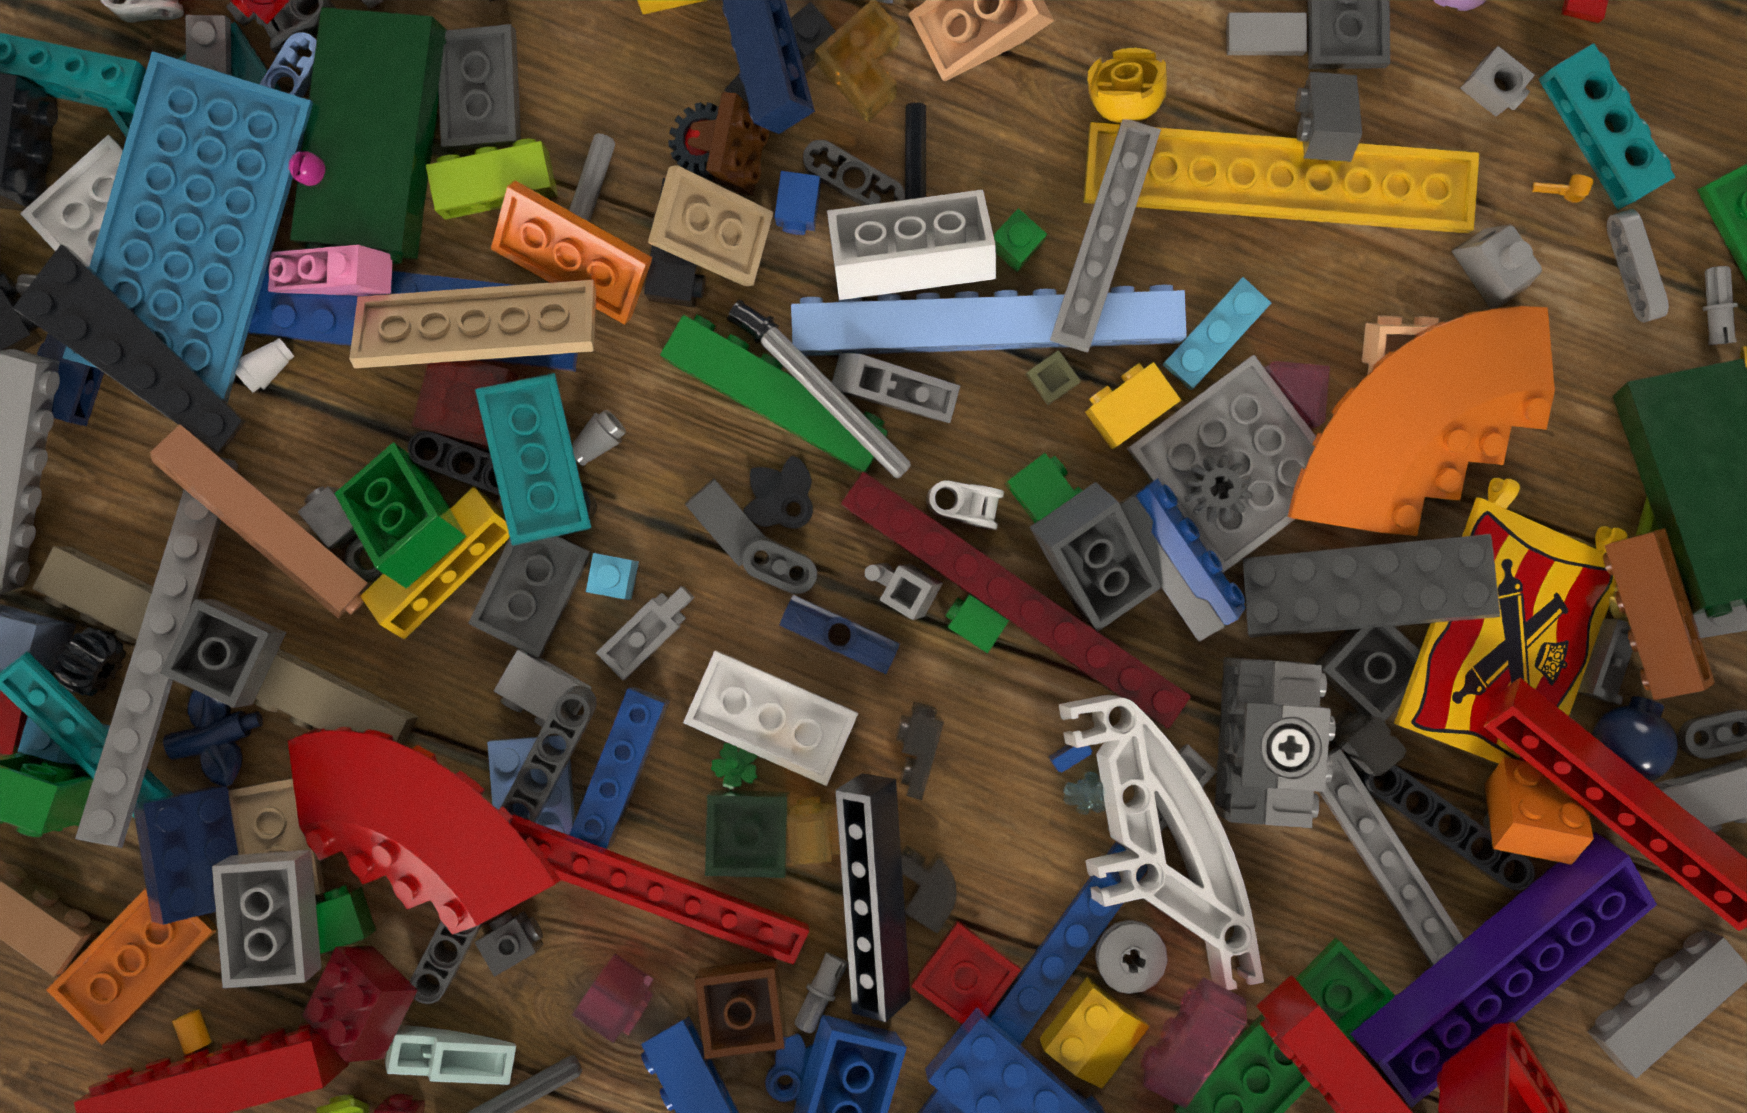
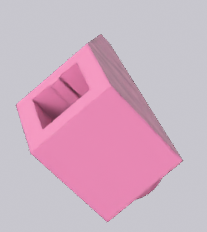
M361 245L271 252L269 292L353 296L391 294L392 260H390L389 253Z

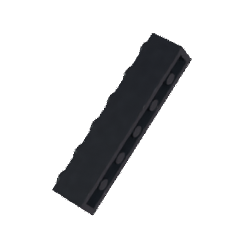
M861 773L835 790L852 1013L887 1022L911 1001L897 783L894 778Z

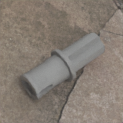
M1728 266L1708 268L1705 271L1707 306L1703 307V311H1707L1708 345L1736 343L1733 308L1738 307V304L1733 303L1731 269Z
M828 952L825 953L812 984L808 983L806 986L809 992L795 1019V1025L799 1029L808 1033L815 1031L828 1002L834 1001L836 998L833 994L848 966V962Z

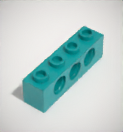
M0 33V74L18 76L51 97L134 114L147 70L138 61Z
M1594 43L1554 66L1538 79L1617 210L1635 202L1675 178L1671 170L1669 158L1658 149L1651 137L1648 124L1638 116L1630 103L1631 99L1628 91L1622 85H1619L1610 70L1608 58L1605 54L1599 52ZM1584 86L1592 90L1594 99L1587 96ZM1605 119L1612 123L1614 132L1607 129ZM1625 152L1633 157L1634 166L1627 162Z

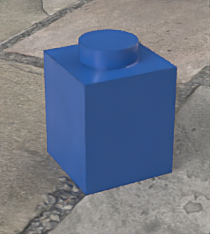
M781 171L775 221L777 226L783 227V232L805 235L806 230L815 231L821 191L820 176Z

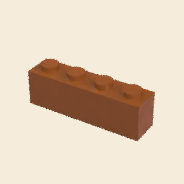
M1665 528L1604 545L1606 553L1603 555L1604 564L1607 572L1611 576L1614 575L1619 591H1616V602L1621 613L1627 615L1631 627L1628 630V639L1633 651L1639 652L1643 667L1640 669V676L1645 689L1651 691L1654 700L1704 691L1714 685L1715 681Z

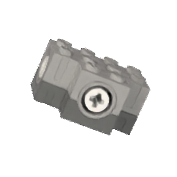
M1224 657L1214 803L1216 814L1231 823L1312 828V819L1316 818L1319 812V797L1314 791L1326 792V782H1330L1333 775V762L1328 757L1329 741L1334 739L1336 729L1335 719L1333 716H1330L1331 709L1320 706V697L1325 696L1327 679L1325 673H1322V665Z

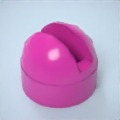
M299 151L293 154L289 160L288 169L296 181L307 186H313L323 179L325 165L322 159L315 154Z

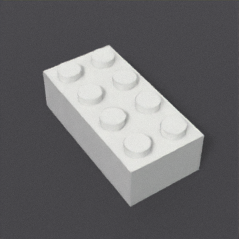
M983 190L827 210L839 300L996 279L995 241Z

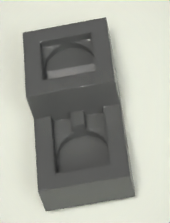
M715 478L685 502L688 509L738 566L742 565L741 553L745 544L754 538H766Z

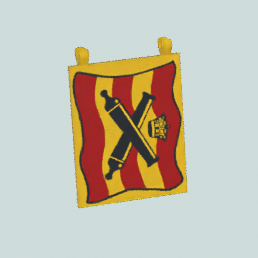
M1493 478L1488 487V501L1476 497L1462 537L1491 534L1500 617L1430 623L1394 724L1499 764L1503 757L1521 761L1526 760L1484 727L1491 699L1514 681L1522 678L1565 714L1570 715L1600 627L1610 605L1609 598L1613 596L1614 588L1617 586L1614 575L1611 576L1607 572L1604 564L1603 555L1606 553L1604 545L1626 539L1628 535L1620 528L1611 529L1607 526H1601L1598 528L1595 536L1596 549L1507 510V507L1518 495L1520 485L1512 479Z

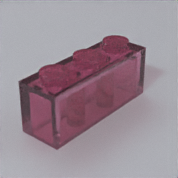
M615 953L596 978L572 1016L614 1043L621 1031L628 1036L642 1016L643 1011L653 996L648 991V988L654 979Z
M1205 977L1201 979L1195 989L1189 988L1183 996L1177 1016L1167 1019L1160 1034L1161 1039L1155 1047L1150 1045L1143 1055L1141 1067L1144 1068L1143 1086L1186 1109L1246 1025V999Z

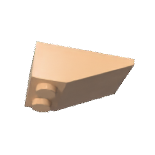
M926 0L908 13L943 81H947L1025 42L1054 21L1044 0Z

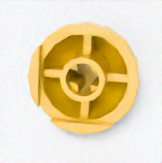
M1127 48L1112 52L1113 59L1107 60L1103 64L1101 58L1096 60L1088 70L1087 81L1091 101L1102 117L1116 123H1121L1123 119L1140 122L1157 112L1166 97L1167 69L1164 60L1162 62L1156 60L1155 52L1148 49Z

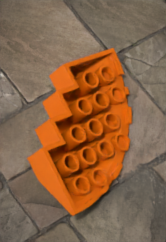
M1515 305L1481 312L1465 313L1463 316L1449 322H1440L1416 334V338L1410 340L1395 352H1389L1373 365V370L1361 380L1355 389L1350 388L1332 410L1331 413L1334 416L1323 433L1317 434L1312 444L1315 448L1306 468H1301L1295 484L1287 517L1379 533L1417 536L1425 497L1460 501L1468 462L1504 465L1512 426L1547 430L1555 392L1548 307Z

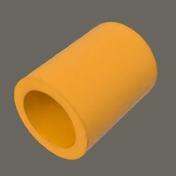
M200 1009L172 1020L184 1054L194 1052L212 1043Z

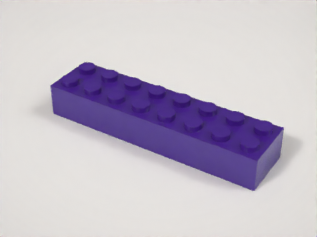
M1594 832V839L1572 865L1558 862L1548 869L1539 879L1522 893L1518 894L1493 917L1486 920L1482 926L1456 945L1453 950L1431 968L1427 969L1419 978L1394 996L1390 1002L1351 1033V1036L1382 1077L1411 1108L1438 1086L1437 1073L1442 1070L1444 1062L1492 1025L1505 1022L1515 1023L1657 905L1629 855L1597 832Z

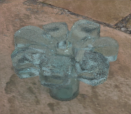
M1085 773L1083 779L1078 780L1077 784L1071 782L1065 784L1063 801L1070 806L1077 805L1076 811L1078 813L1087 815L1090 808L1096 813L1106 811L1104 802L1105 790L1102 782H1099V776L1096 773Z

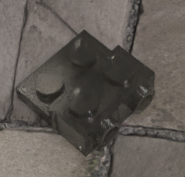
M914 701L909 716L901 715L896 732V741L901 742V751L903 753L913 755V758H905L900 776V784L905 785L906 796L922 800L944 721L941 716L937 715L938 710H936V707Z

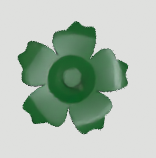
M724 743L723 749L719 752L723 759L712 760L711 770L715 772L718 778L724 777L723 787L729 790L741 787V779L748 784H752L754 779L757 778V768L751 764L756 760L757 755L741 748L738 752L735 745Z

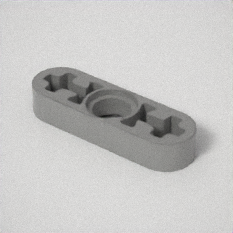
M1634 209L1610 215L1607 220V233L1634 315L1643 323L1666 316L1669 308L1667 295L1640 215Z

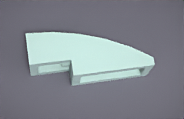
M400 1025L386 1053L385 1066L387 1074L428 1076L429 1080L433 1082L509 1085L516 1045L515 1043L463 1032Z

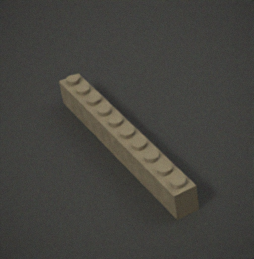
M53 546L32 589L46 595L44 600L47 603L61 609L71 607L81 612L79 618L83 621L100 627L104 624L116 629L115 636L136 644L153 586L78 549ZM280 648L255 700V704L265 710L277 712L279 709L291 715L290 721L305 729H312L313 726L318 729L324 728L325 730L351 727L352 731L362 733L367 729L393 735V741L405 745L418 718L417 715Z

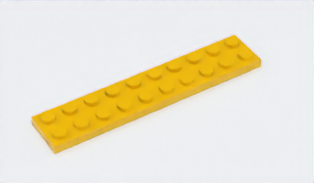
M1091 122L1089 126L1083 203L1095 204L1121 124ZM1155 127L1161 129L1136 207L1470 233L1474 230L1479 153L1359 143L1351 162L1304 158L1303 142L1298 141L1297 138Z

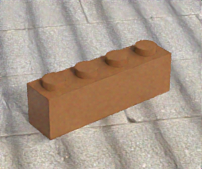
M0 859V939L53 977L63 973L88 948L100 929L90 923L91 920L87 914L77 909H70L60 902L58 895L54 891L38 886L26 878L27 874L23 869L12 864H6Z

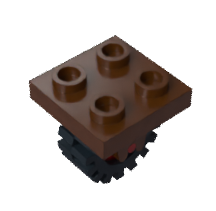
M722 92L718 107L713 103L707 102L705 106L700 102L695 104L696 111L690 107L684 109L686 117L683 119L678 115L674 120L679 124L678 129L671 127L669 134L675 137V140H668V145L674 150L670 153L672 158L682 168L709 181H713V176H715L737 193L753 196L755 185L761 177L760 161L763 147L769 139V130L753 122L748 112L749 104L737 93Z

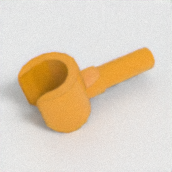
M1575 174L1571 176L1568 185L1533 182L1532 192L1563 195L1566 200L1578 203L1589 194L1593 185V179L1585 175Z

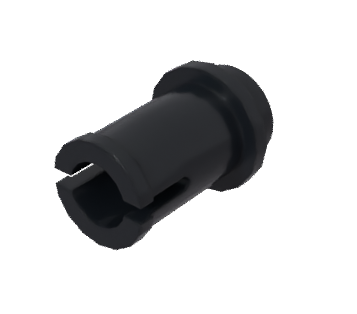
M740 299L733 305L727 317L728 322H732L755 337L754 342L757 344L761 342V338L768 330L773 327L779 328V325L774 323V317H765Z

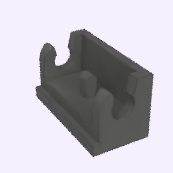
M1603 619L1578 693L1611 705H1621L1623 697L1619 696L1618 692L1633 652L1628 639V630L1631 629L1628 626V622L1620 619Z

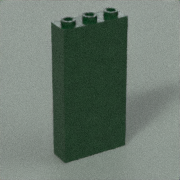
M321 7L309 100L313 102V106L304 133L302 151L311 152L321 158L325 165V174L323 179L313 186H307L298 182L290 240L304 246L305 249L361 245L389 253L393 264H402L403 258L418 259L428 184L426 165L430 164L439 101V81L444 44L446 45L445 33L447 31L433 16Z
M1744 359L1627 382L1612 397L1658 529L1665 528L1693 615L1705 613L1707 619L1732 613V607L1745 605L1747 610V367Z

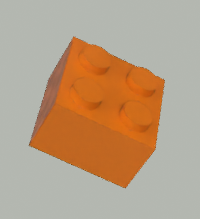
M1503 757L1484 783L1493 849L1572 865L1594 839L1589 811L1530 763Z

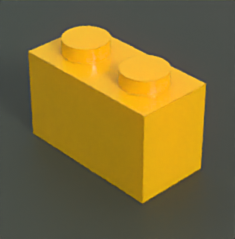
M1154 362L1145 369L1138 363L1121 376L1125 382L1114 391L1109 386H1106L1089 399L1093 406L1085 411V413L1111 449L1120 445L1181 401Z

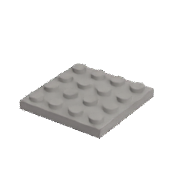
M1252 355L1128 447L1127 450L1151 482L1158 478L1162 485L1165 484L1171 488L1178 501L1176 506L1185 518L1188 517L1195 523L1200 533V541L1207 551L1211 550L1217 555L1222 564L1221 571L1224 573L1295 520L1287 517L1301 468H1306L1315 448L1312 444L1316 436L1256 356ZM1226 455L1229 457V469L1235 463L1240 462L1243 464L1242 470L1237 474L1239 478L1251 476L1252 481L1242 485V489L1252 492V498L1239 499L1246 509L1243 513H1237L1232 510V520L1224 522L1220 514H1218L1215 522H1208L1206 518L1207 509L1200 515L1196 516L1193 514L1194 507L1199 503L1197 500L1185 502L1184 497L1194 493V489L1184 486L1183 483L1185 479H1197L1190 470L1193 465L1197 464L1204 468V458L1212 456L1217 464L1219 458ZM1223 483L1215 484L1210 487L1212 495L1219 494L1218 499H1221L1220 493L1225 491V486Z

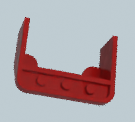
M1514 1022L1492 1025L1444 1062L1442 1070L1437 1073V1084L1440 1091L1438 1113H1569L1563 1097Z

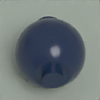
M1633 696L1629 706L1617 707L1605 713L1596 723L1592 732L1595 738L1650 782L1663 776L1671 768L1677 755L1678 744L1675 731L1668 721L1661 718L1664 706L1644 697Z

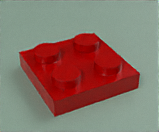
M956 920L912 980L911 987L960 1024H963L976 1008L988 1016L1019 974L1021 968Z

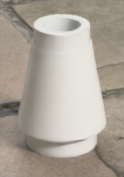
M278 338L274 342L242 356L235 373L252 392H255L260 387L264 390L289 363V360L295 356Z

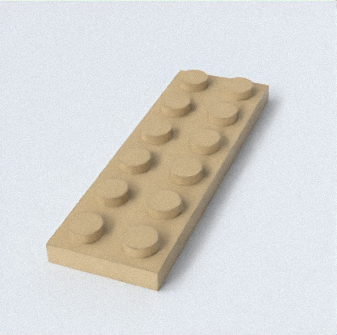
M594 280L357 297L349 359L355 369L594 351L596 309Z

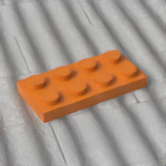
M516 180L507 186L491 250L550 283L594 280L596 309L625 325L634 313L652 257Z
M145 888L46 991L103 1045L109 1042L218 928L205 914L164 925L152 922L147 890Z

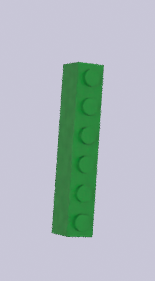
M683 314L660 354L664 361L858 472L867 473L875 457L795 377L781 370L783 365L777 359L765 353L759 358L747 351L750 345L732 334H729L726 339L714 332L716 325L696 314L692 320ZM865 411L863 415L887 438L888 431L883 429L885 422Z

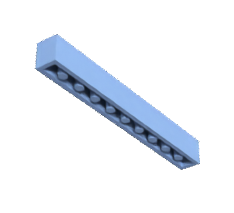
M1173 285L1149 287V292H1134L1133 286L1111 288V293L1107 294L1090 347L1179 344L1186 338L1185 290L1173 291ZM1038 289L1033 291V296H1018L1015 290H1001L994 292V297H979L978 292L966 291L958 292L955 294V298L940 299V294L921 293L916 295V300H901L900 295L884 294L877 296L878 301H862V297L832 303H823V298L804 297L800 298V304H791L792 344L804 356L839 355L840 352L890 354L1063 348L1068 346L1050 341L1065 294L1056 295L1055 289Z

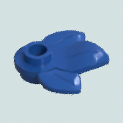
M798 1033L787 1037L785 1049L776 1050V1064L768 1070L766 1075V1089L769 1095L778 1101L788 1102L794 1099L797 1101L813 1045L805 1047L803 1038ZM782 1075H788L792 1078V1081L787 1085H782L778 1082V1079Z

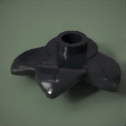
M791 456L783 466L781 473L765 467H754L750 470V484L757 499L751 501L743 511L751 521L764 527L780 523L791 529L801 528L810 521L813 514V505L808 497V493L811 488L812 479L808 469L800 459ZM792 502H796L801 506V512L796 517L789 516L786 511L787 506Z

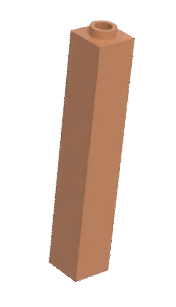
M178 425L150 452L152 462L338 619L345 611L352 615L364 603L361 595L366 590L368 584L365 580L182 425Z

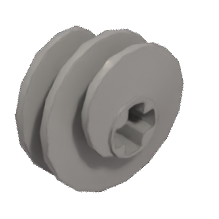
M1125 920L1114 923L1103 932L1096 947L1095 959L1099 973L1107 985L1118 992L1129 994L1143 992L1156 985L1164 975L1168 961L1166 946L1157 932L1141 921ZM1134 949L1139 957L1137 960L1132 959V964H1127L1123 956L1124 954L1130 955L1131 950Z

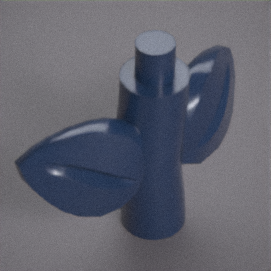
M193 689L187 703V713L191 724L195 728L166 734L163 738L165 752L173 761L201 754V768L205 777L214 784L229 786L237 777L243 761L242 750L235 742L250 736L251 729L263 726L262 715L259 711L246 715L242 710L231 714V706Z

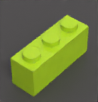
M521 139L514 142L513 147L499 150L497 147H483L477 149L475 155L461 158L459 155H445L437 158V163L426 165L435 211L445 220L502 208L507 186L515 180L546 198L558 196L549 151L542 141L536 142L535 139Z

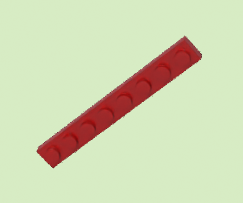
M513 815L509 822L524 840L529 837L532 838L560 880L794 965L810 931L807 923L519 816Z

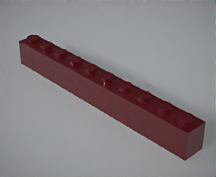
M865 472L861 473L841 502V507L956 586L1008 619L1010 623L1119 697L1133 701L1150 719L1160 726L1169 729L1191 696Z

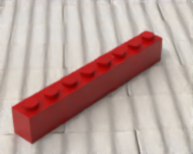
M1522 678L1514 681L1491 699L1484 724L1488 731L1736 930L1741 931L1747 927V859Z

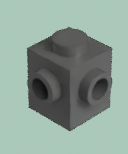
M510 911L489 923L492 930L475 941L494 977L533 955L544 945L541 940L543 933L538 922L533 917L528 918L525 911L514 917Z

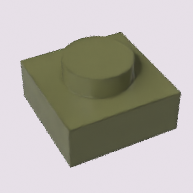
M1059 350L1026 373V376L1047 406L1081 382Z

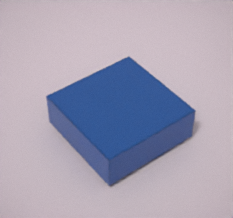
M1066 745L1048 758L1055 769L1062 773L1091 755L1092 750L1090 746L1076 748Z

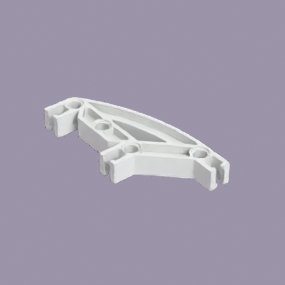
M1102 695L1059 704L1062 720L1079 718L1078 714L1092 712L1094 722L1092 729L1082 732L1079 730L1063 732L1066 744L1076 748L1103 743L1096 756L1110 837L1126 848L1123 852L1086 860L1089 876L1095 875L1098 878H1104L1106 873L1119 871L1121 878L1120 883L1102 889L1097 886L1091 887L1092 899L1106 907L1144 898L1205 941L1211 979L1226 991L1237 989V983L1232 979L1231 957L1234 955L1238 956L1240 967L1237 968V973L1246 979L1247 984L1254 985L1264 982L1251 907L1234 852L1212 804L1184 759L1154 722L1131 700L1115 695ZM1118 706L1121 711L1120 721L1116 725L1111 726L1109 714L1114 707ZM1133 785L1134 797L1130 802L1124 804L1122 799L1123 792L1128 786ZM1157 807L1176 841L1190 880L1166 864ZM1147 864V875L1144 879L1137 881L1136 873L1138 868ZM1234 925L1233 936L1225 941L1226 930Z

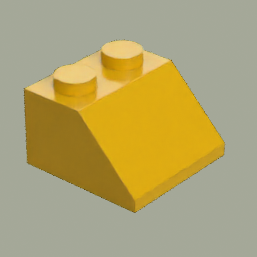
M1086 977L1039 1039L1044 1052L1075 1076L1102 1089L1150 1026L1095 982Z

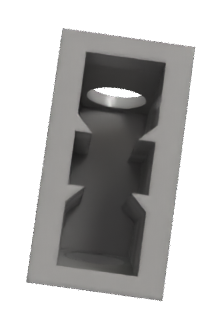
M1511 224L1486 228L1451 251L1490 309L1501 307L1526 290L1542 272L1541 265L1533 255L1532 247L1521 238L1515 227Z

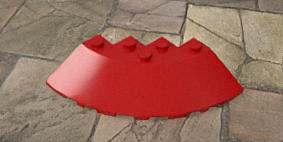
M340 727L336 730H325L324 728L311 730L288 740L299 828L305 836L308 847L315 852L318 859L322 860L342 851L349 861L350 869L358 876L362 885L386 875L393 886L395 895L402 901L406 909L431 900L438 911L440 920L447 926L452 935L475 927L561 881L532 838L529 837L524 840L509 823L513 816L504 807L498 810L482 796L485 789L461 770L454 774L439 764L436 754L418 745L411 749L393 741V735L381 731L367 729L362 733L352 731L351 727Z

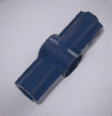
M794 594L779 626L821 644L831 651L838 652L884 674H887L900 643ZM842 623L849 627L851 638L847 644L839 646L831 642L828 633L832 625Z

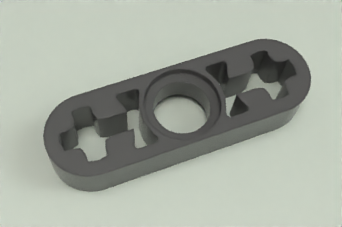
M815 140L805 148L803 161L807 173L820 176L822 183L861 206L881 203V197L872 191L869 199L864 197L870 190L872 179L878 181L875 184L877 191L887 194L889 190L895 192V201L905 200V192L900 183L826 140ZM823 151L827 152L829 163L838 167L839 160L844 161L837 171L836 179L831 178L833 169L826 164H821L819 168L814 167L813 154L820 156ZM851 169L860 170L865 175V183L858 189H850L843 182L844 174Z

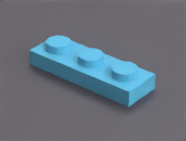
M1242 277L1162 365L1188 389L1192 390L1267 309L1271 302Z

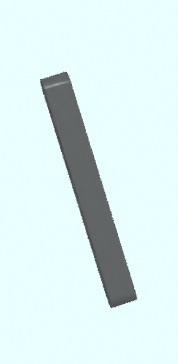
M581 685L573 686L567 689L554 704L501 806L512 816H518L513 810V804L519 803L527 807L529 811V817L524 819L537 822L597 706L596 697L590 689ZM567 700H579L584 706V714H572L567 708ZM549 734H558L563 737L566 742V748L559 750L551 746L548 738ZM531 769L542 770L546 774L548 782L540 784L534 781L531 776ZM442 921L440 922L411 977L410 983L418 989L414 999L424 1004H430L442 997L454 980L483 923L452 935L447 926ZM442 940L454 943L457 951L453 952L446 949ZM425 974L434 975L438 979L439 984L430 983L426 979Z

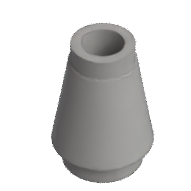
M604 410L600 414L595 413L573 442L572 448L575 461L580 465H586L622 442L621 437L626 433V429L611 412Z

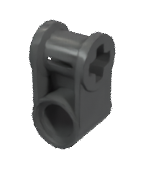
M290 0L268 24L256 14L254 17L258 24L265 27L271 39L269 45L273 53L278 54L286 40L295 33L304 32L316 37L318 35L321 7H336L330 0ZM315 3H319L317 11L308 15L310 7Z

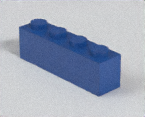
M690 1017L685 1018L641 1044L644 1052L641 1053L643 1063L651 1075L656 1073L663 1086L659 1091L668 1110L672 1111L674 1109L676 1113H739L712 1059H705L703 1042Z

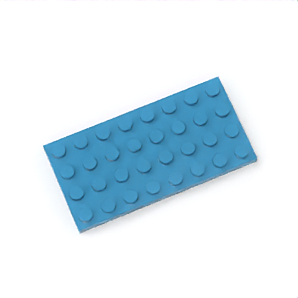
M152 51L89 267L105 282L106 286L134 310V313L149 328H152L163 339L162 341L189 364L196 371L197 375L203 381H206L228 403L236 375L235 371L239 365L293 177L288 169L289 160L293 154L301 151L313 102ZM66 346L63 355L64 359L97 368Z

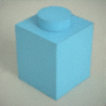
M593 553L586 592L620 599H632L639 561Z

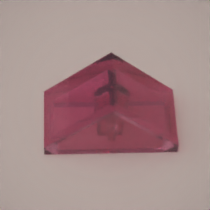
M1273 361L1264 367L1310 429L1319 427L1325 422L1330 366Z

